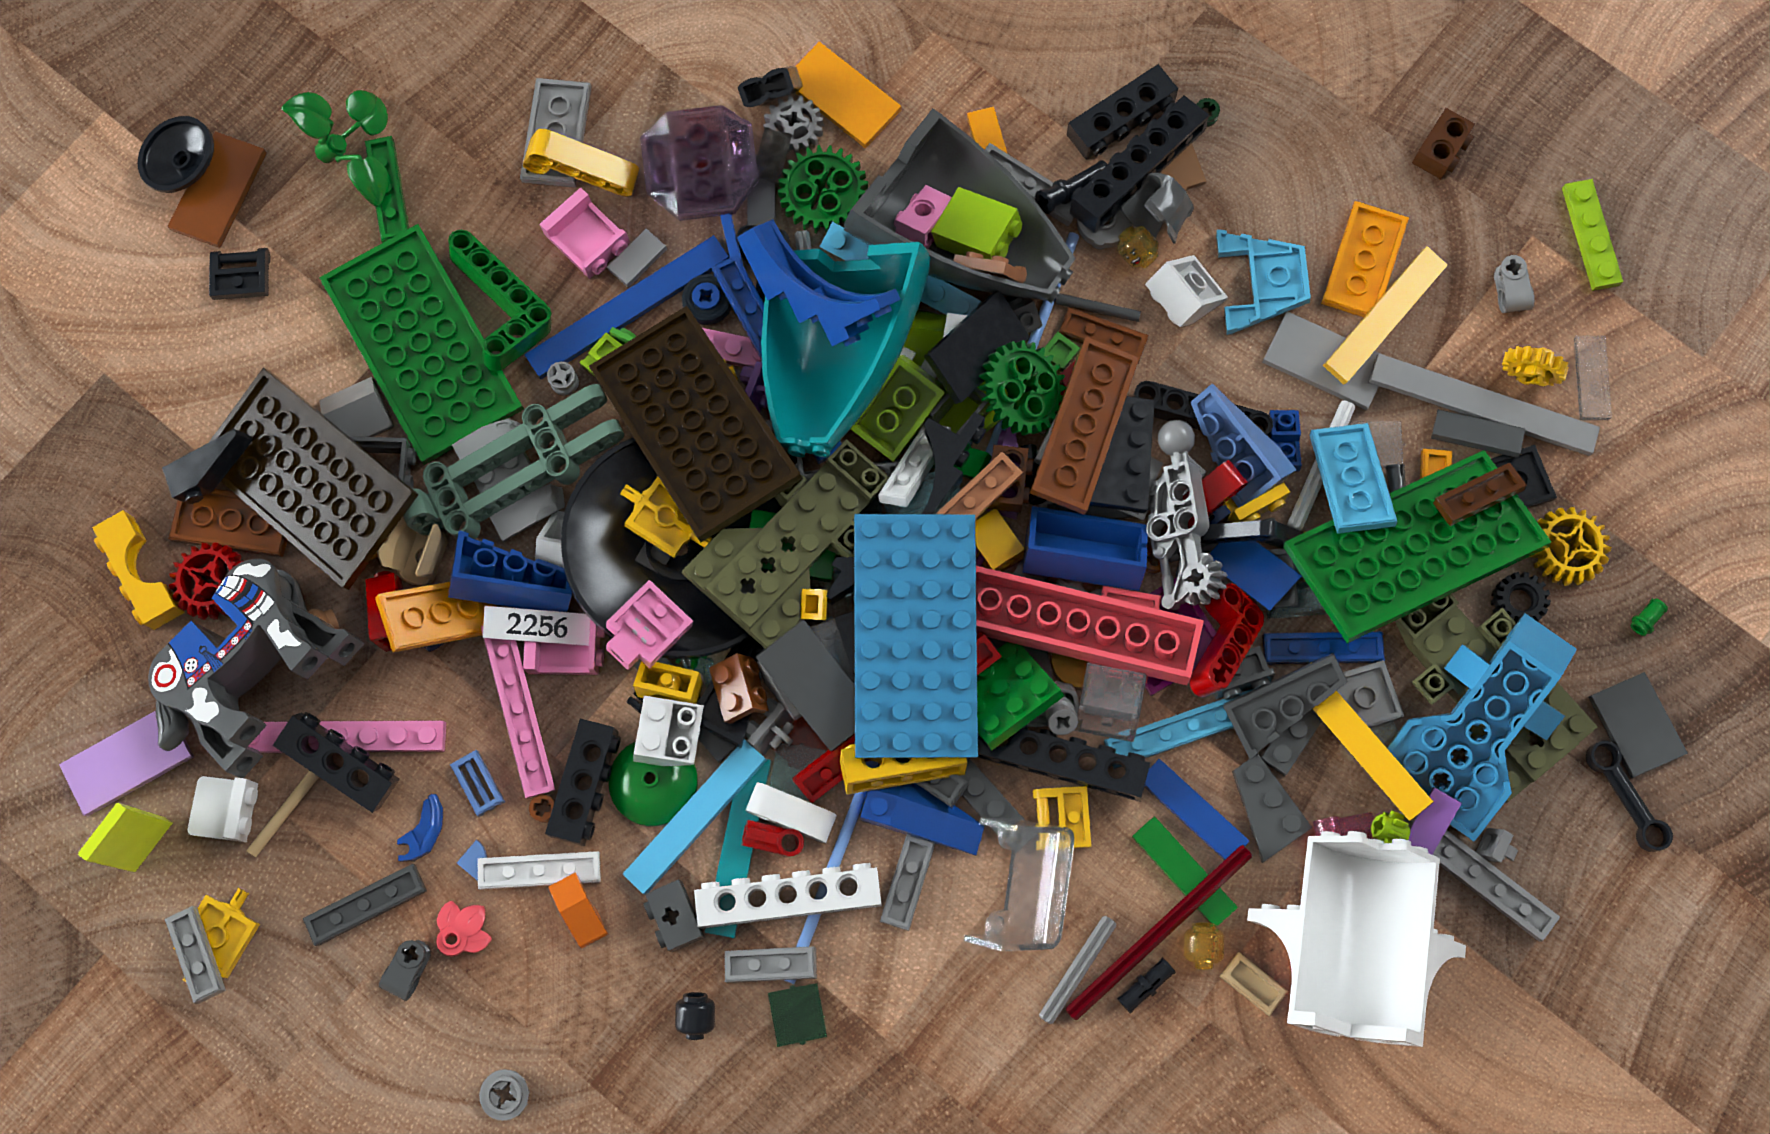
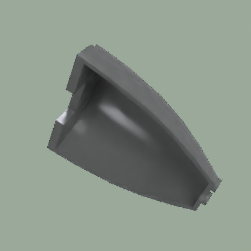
M932 108L907 139L898 158L883 177L878 175L852 207L845 221L844 230L867 245L913 242L897 234L896 227L894 226L897 214L906 209L912 196L915 193L918 194L925 185L953 197L957 188L961 187L1018 209L1022 229L1020 234L1016 238L1014 237L1008 246V253L1005 258L1009 259L1008 264L1013 267H1026V280L1024 283H1019L961 265L953 261L954 253L936 247L935 241L927 249L930 255L928 275L968 289L989 293L998 291L1005 296L1047 300L1052 304L1061 291L1057 287L1058 283L1064 286L1073 273L1069 268L1076 258L1036 201L1012 174L969 135Z

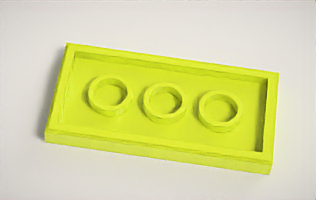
M116 803L78 852V855L88 862L136 872L173 823L165 817Z

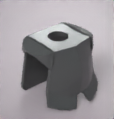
M1162 173L1148 174L1142 181L1140 189L1121 205L1123 214L1148 245L1153 243L1164 221L1167 224V233L1173 244H1175L1179 230L1185 219L1191 216L1194 209L1193 203L1182 186L1173 177Z

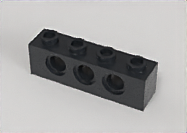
M1157 64L1068 122L1067 136L1086 160L1093 155L1099 156L1106 151L1108 145L1116 140L1118 142L1122 141L1130 134L1132 129L1138 125L1140 127L1145 126L1152 120L1155 114L1160 111L1164 112L1171 102H1176L1178 87L1162 67ZM1142 97H1148V98H1150L1152 101H1150V102H1145V101H1143L1141 98H1142ZM1118 112H1127L1129 116H1121ZM1103 126L1107 128V130L1099 131L1096 129V127Z
M307 712L293 715L273 746L371 813L380 809L400 780L394 775L395 771L384 763L377 764L369 758L370 754L363 748L358 746L352 747L344 741L345 737L341 733L333 729L327 730L321 726V721L316 716ZM310 736H314L318 740L319 747L317 750L309 746L308 740ZM334 753H339L343 757L344 764L342 767L334 763ZM359 769L364 770L368 774L369 780L367 784L362 783L358 779Z
M580 718L545 832L547 836L585 846L586 840L590 841L595 830V823H592L595 811L599 812L604 799V794H601L603 783H608L610 779L612 765H609L612 753L616 754L618 752L621 737L618 736L619 732L614 727ZM595 747L600 748V757L596 761H588V751ZM584 776H591L592 784L590 788L580 790L578 787L580 779ZM575 805H582V816L576 820L571 819V808Z

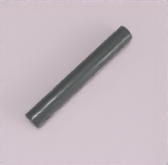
M1061 293L1057 295L1056 304L1135 322H1139L1141 311Z

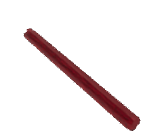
M1241 845L1066 1007V1012L1071 1018L1078 1020L1241 869L1252 858V853L1244 845Z

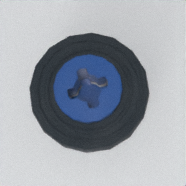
M705 274L691 279L685 286L682 294L683 308L688 306L698 323L702 325H713L724 320L732 307L715 275Z

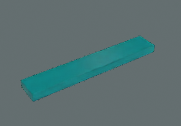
M769 759L732 799L715 882H719L720 887L732 885L731 880L748 878L754 849L741 846L742 836L747 820L759 822L760 817L752 815L745 810L756 783L759 782L767 785L772 763ZM726 894L720 899V908L723 911H729L734 908L736 900L733 895ZM738 924L705 928V933L735 939Z

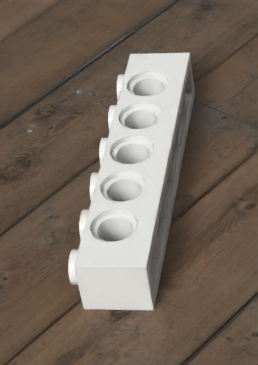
M870 863L852 865L853 870L841 872L840 867H829L822 869L823 874L810 875V871L806 870L793 872L792 878L780 879V874L762 876V882L750 883V878L731 880L732 885L720 887L719 882L702 883V889L694 890L697 924L702 929L880 907L882 904L877 867L871 868ZM848 879L854 880L858 885L856 893L851 896H846L840 891L842 882ZM816 883H822L827 887L826 896L820 900L813 899L810 896V889ZM785 887H793L797 892L796 899L791 903H783L780 900V893ZM758 890L765 892V903L760 907H753L750 904L751 894ZM726 894L733 895L736 900L734 908L729 911H723L719 904L720 899Z

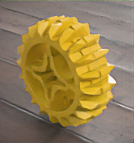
M1563 507L1558 508L1555 514L1552 511L1547 512L1544 515L1545 519L1540 518L1537 523L1552 543L1548 548L1530 556L1538 558L1534 568L1543 566L1545 570L1542 572V576L1546 577L1551 573L1553 575L1552 582L1557 583L1562 578L1564 586H1569L1572 581L1576 585H1581L1584 583V579L1586 581L1594 579L1595 574H1600L1603 571L1602 565L1608 563L1609 558L1605 554H1608L1612 548L1604 544L1610 539L1609 535L1601 534V531L1605 529V525L1597 527L1594 524L1597 516H1592L1590 519L1586 518V510H1581L1577 515L1575 507H1570L1567 511ZM1558 526L1572 527L1567 534L1551 532L1552 528ZM1582 535L1585 536V538L1587 539L1588 543H1586V542L1584 541ZM1569 540H1570V542H1569V543H1570V549L1572 550L1570 553H1568V552H1569V549H1568V548H1569V544L1566 543V542L1569 541ZM1550 548L1556 553V558L1553 556ZM1572 559L1588 561L1585 566L1581 567L1567 566L1568 562Z

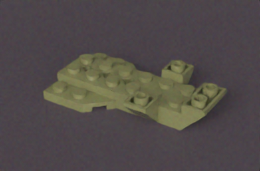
M847 439L808 482L802 476V480L775 496L782 509L763 528L722 529L682 570V574L765 649L802 620V589H810L809 569L827 550L842 557L854 556V514H862L889 479L881 469ZM783 543L792 544L793 552L789 549L787 552L782 551ZM762 563L766 565L767 563L772 564L773 573L769 570L767 573L762 572ZM742 584L746 586L747 584L752 585L753 594L749 592L746 594L742 593Z
M1450 594L1395 621L1407 648L1426 668L1422 674L1412 681V684L1431 705L1446 693L1458 704L1469 689L1444 669L1462 644L1489 663L1505 642L1506 637L1517 623L1503 608L1476 628L1457 607L1459 604L1457 599ZM1558 682L1543 700L1565 715L1550 737L1545 740L1523 726L1505 750L1512 792L1505 803L1513 799L1530 783L1536 781L1598 727ZM1472 725L1470 728L1473 732L1471 736L1475 738V736L1481 735L1483 737L1486 733L1483 730L1485 725ZM1528 734L1538 739V745L1531 746L1528 743V740L1531 739Z

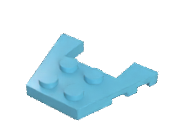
M1216 230L1218 258L1248 255L1253 304L1224 307L1226 335L1233 334L1310 303L1311 295L1305 246L1271 239L1263 241L1253 239L1251 235L1241 234V236L1228 234L1226 230Z

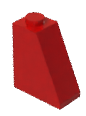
M382 571L374 574V578L365 579L370 641L385 652L392 651L375 597L380 593L404 589L400 577L390 571Z

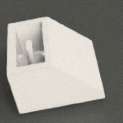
M644 696L633 761L659 766L694 765L704 705Z

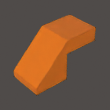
M576 873L548 887L559 913L581 949L608 935L598 910L590 902Z

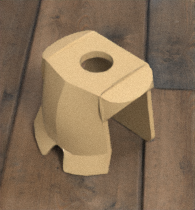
M402 517L387 537L386 542L377 551L381 566L396 569L398 575L407 583L416 586H426L434 581L448 542L438 524L434 523L429 535L424 536L408 527L404 517ZM423 550L420 561L418 563L416 559L417 554L419 551Z

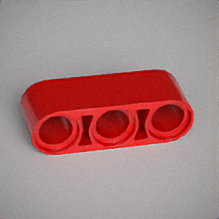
M1230 460L1222 463L1202 480L1208 517L1248 484ZM1190 490L1183 495V500L1188 498ZM1194 516L1189 520L1188 528L1194 525Z

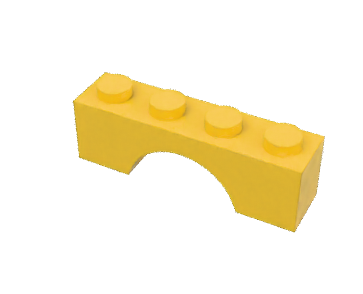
M122 510L92 527L97 536L94 538V542L102 553H106L109 562L106 563L107 567L121 581L122 585L119 586V589L124 598L132 602L135 608L132 610V614L141 626L145 625L155 630L185 613L178 607L179 602L173 600L172 595L174 591L162 582L145 583L140 579L136 569V560L140 549L147 540L133 516Z

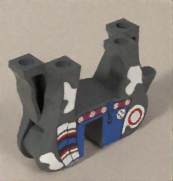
M264 559L246 560L233 567L212 596V599L237 624L233 632L224 638L190 621L156 655L148 675L151 693L157 699L155 716L158 727V746L165 751H171L179 746L189 734L188 717L195 726L200 744L225 772L240 778H244L263 757L258 750L249 747V745L267 725L262 720L246 712L239 711L238 698L261 681L281 658H283L292 672L308 680L327 658L345 666L365 644L360 638L345 629H335L322 619L308 613L296 579L285 571L277 570L273 564Z

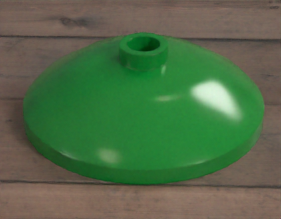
M635 741L626 746L612 764V772L608 781L611 799L618 811L636 824L653 827L666 825L697 792L698 774L695 764L659 766L634 762ZM648 774H654L656 777L652 784H647L645 781Z

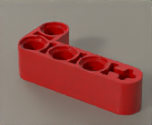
M1233 583L1226 584V589L1219 588L1220 599L1216 600L1211 597L1210 604L1205 605L1208 613L1221 626L1191 674V690L1201 698L1208 697L1230 684L1264 624V615L1261 609Z

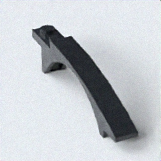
M974 412L959 436L930 418L925 422L924 434L933 454L935 477L930 498L922 514H936L963 481V472L958 470L957 467L961 469L964 467L970 457L968 450L973 442L978 444L986 432V429L983 428L985 417ZM854 556L836 557L832 563L833 571L839 574V576L827 592V602L831 605L854 591Z

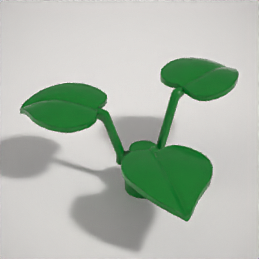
M363 90L351 93L346 100V110L349 116L357 122L341 135H329L334 125V122L329 119L332 109L329 103L320 95L306 92L295 95L285 102L281 110L288 114L305 134L319 139L318 144L315 146L317 158L324 163H331L334 160L338 163L342 160H351L347 164V173L350 180L366 200L375 207L379 206L390 183L389 174L384 165L371 156L363 159L359 154H343L347 146L345 138L360 126L371 136L377 135L385 129L388 122V114L381 99L375 94Z

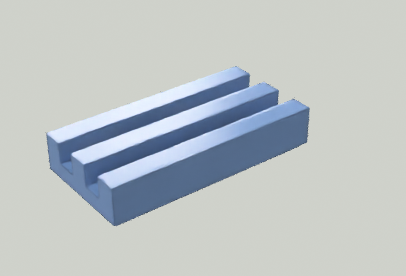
M475 750L450 764L478 817L484 815L488 810H493L495 806L505 803L479 751ZM471 760H475L495 799L490 800L470 762ZM465 765L485 803L483 806L479 805L460 766Z

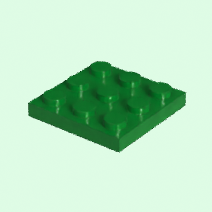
M1006 642L997 649L1002 657L977 675L978 735L991 750L995 749L1064 697L1062 690L1023 646Z

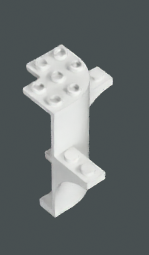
M1328 831L1321 832V836H1308L1301 905H1287V909H1280L1276 905L1262 904L1261 909L1249 908L1247 921L1272 929L1282 940L1288 952L1292 968L1288 1024L1336 1037L1345 1036L1355 1038V1040L1423 1047L1426 1006L1432 981L1439 968L1447 960L1453 957L1465 958L1466 945L1454 941V936L1438 934V930L1434 929L1440 858L1429 854L1427 848L1411 846V841L1405 839H1392V843H1384L1381 840L1368 839L1367 834L1357 831H1349L1347 836H1340L1338 833Z

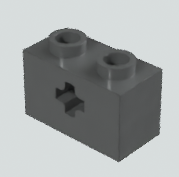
M678 879L645 894L648 902L644 903V908L649 919L656 920L659 930L655 931L661 948L667 947L669 952H674L705 938L702 929L698 927L697 916L681 880ZM672 910L675 913H679L680 916L676 917L677 924L673 925V923L666 921V918L669 917L668 911Z

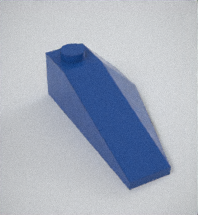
M915 783L868 791L860 816L863 822L902 834H909L975 856L977 855L985 827L957 806L949 807Z

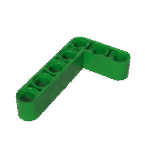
M462 229L453 231L448 238L449 256L452 263L511 317L509 321L487 336L482 344L484 365L493 371L502 370L550 333L551 309L470 232ZM535 319H541V320H543V321L537 322V321H534V320H535ZM514 335H520V336H522V337H520V338H515V337H513V336H514ZM493 351H498V352H501V353H499V354H492L491 352H493Z

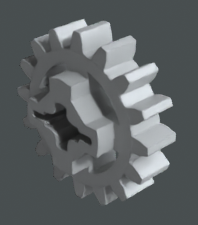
M788 95L787 102L779 98V106H769L771 114L764 115L766 124H763L764 132L768 133L766 135L768 143L774 142V149L776 151L783 147L785 155L790 150H794L796 155L801 148L806 151L810 143L818 145L816 136H823L821 127L824 124L823 117H820L819 107L814 108L812 100L805 104L803 96L800 95L797 101H793L792 95Z

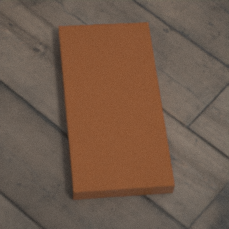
M215 131L213 134L214 152L211 163L204 175L193 185L186 188L167 227L173 232L221 248L267 152L261 147Z
M215 489L213 492L203 496L200 502L194 504H187L178 500L168 538L174 542L202 545V542H206L212 546L213 542H218L222 547L228 545L236 551L278 557L284 556L287 539L233 491Z

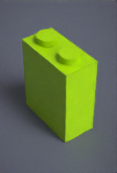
M958 187L931 233L938 248L966 256V252H975L983 255V259L991 260L992 256L1006 257L1008 246L1013 238H1016L1021 232L1022 222L1017 208Z

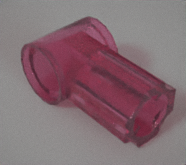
M1372 812L1343 818L1334 816L1313 821L1316 836H1321V832L1324 831L1340 834V836H1347L1349 831H1357L1367 834L1368 839H1374L1371 833V825L1375 818Z

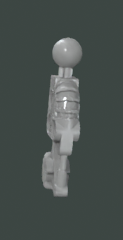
M1172 420L1164 424L1158 433V444L1166 455L1171 456L1172 465L1163 467L1162 477L1157 481L1154 480L1153 485L1155 487L1153 491H1149L1151 503L1148 504V510L1151 511V514L1148 516L1149 521L1146 525V532L1151 540L1153 555L1160 561L1164 593L1161 600L1162 606L1174 611L1186 602L1194 606L1200 602L1208 605L1211 602V597L1216 600L1220 599L1219 588H1227L1225 584L1221 583V580L1228 575L1226 572L1220 571L1223 566L1220 561H1213L1211 554L1202 553L1200 542L1201 537L1209 529V517L1200 467L1189 461L1188 452H1190L1195 444V434L1187 422ZM1189 488L1190 494L1187 499L1183 500V494ZM1194 516V525L1188 528V522ZM1167 524V532L1162 536L1161 529ZM1177 547H1179L1182 565L1174 586L1168 560L1172 557Z

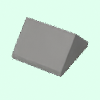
M372 377L319 400L321 414L348 436L373 437L394 427Z

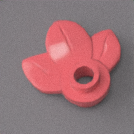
M449 901L441 908L437 917V925L440 932L437 936L436 944L438 950L443 955L453 957L461 954L463 951L477 953L488 946L492 938L485 931L481 930L486 916L485 907L471 905L460 911L453 901ZM455 936L457 937V942L452 945L447 944V938Z

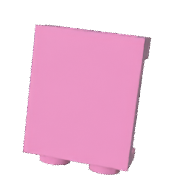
M579 188L540 223L544 235L589 279L603 272L607 267V263L623 252L630 243L627 233L609 220L591 202L589 195L582 188Z
M590 619L589 646L524 641L523 669L528 674L599 675V667L604 665V650L600 649V638L605 637V632Z

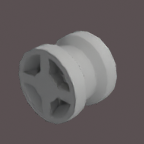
M556 362L548 369V382L557 394L566 396L576 391L579 379L574 368L569 363Z
M1065 697L1044 711L1050 730L1057 735L1069 734L1077 727L1078 718L1073 703Z

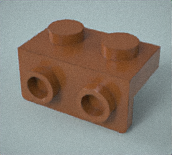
M736 653L709 667L724 722L731 724L753 712L764 714L769 711L766 702L767 694L759 678V666L753 657Z

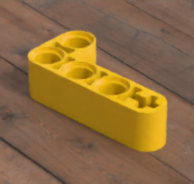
M538 129L529 141L523 161V167L532 173L546 174L549 169H553L620 196L632 195L639 172V167L630 161L548 129Z

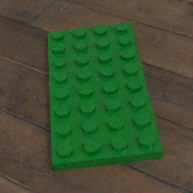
M419 224L319 277L424 465L454 449L452 444L477 429L508 419L524 410L502 370H490L484 365L482 346L484 338Z
M1485 450L1389 493L1397 517L1395 527L1337 534L1334 521L1331 520L1285 541L1283 548L1346 643L1354 641L1550 546L1551 540L1517 494L1452 526H1449L1433 503L1436 497L1497 469Z

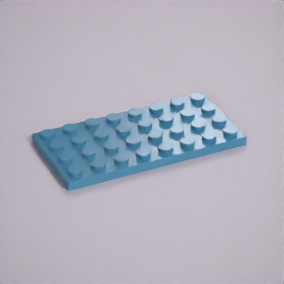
M854 514L855 758L978 757L975 515Z

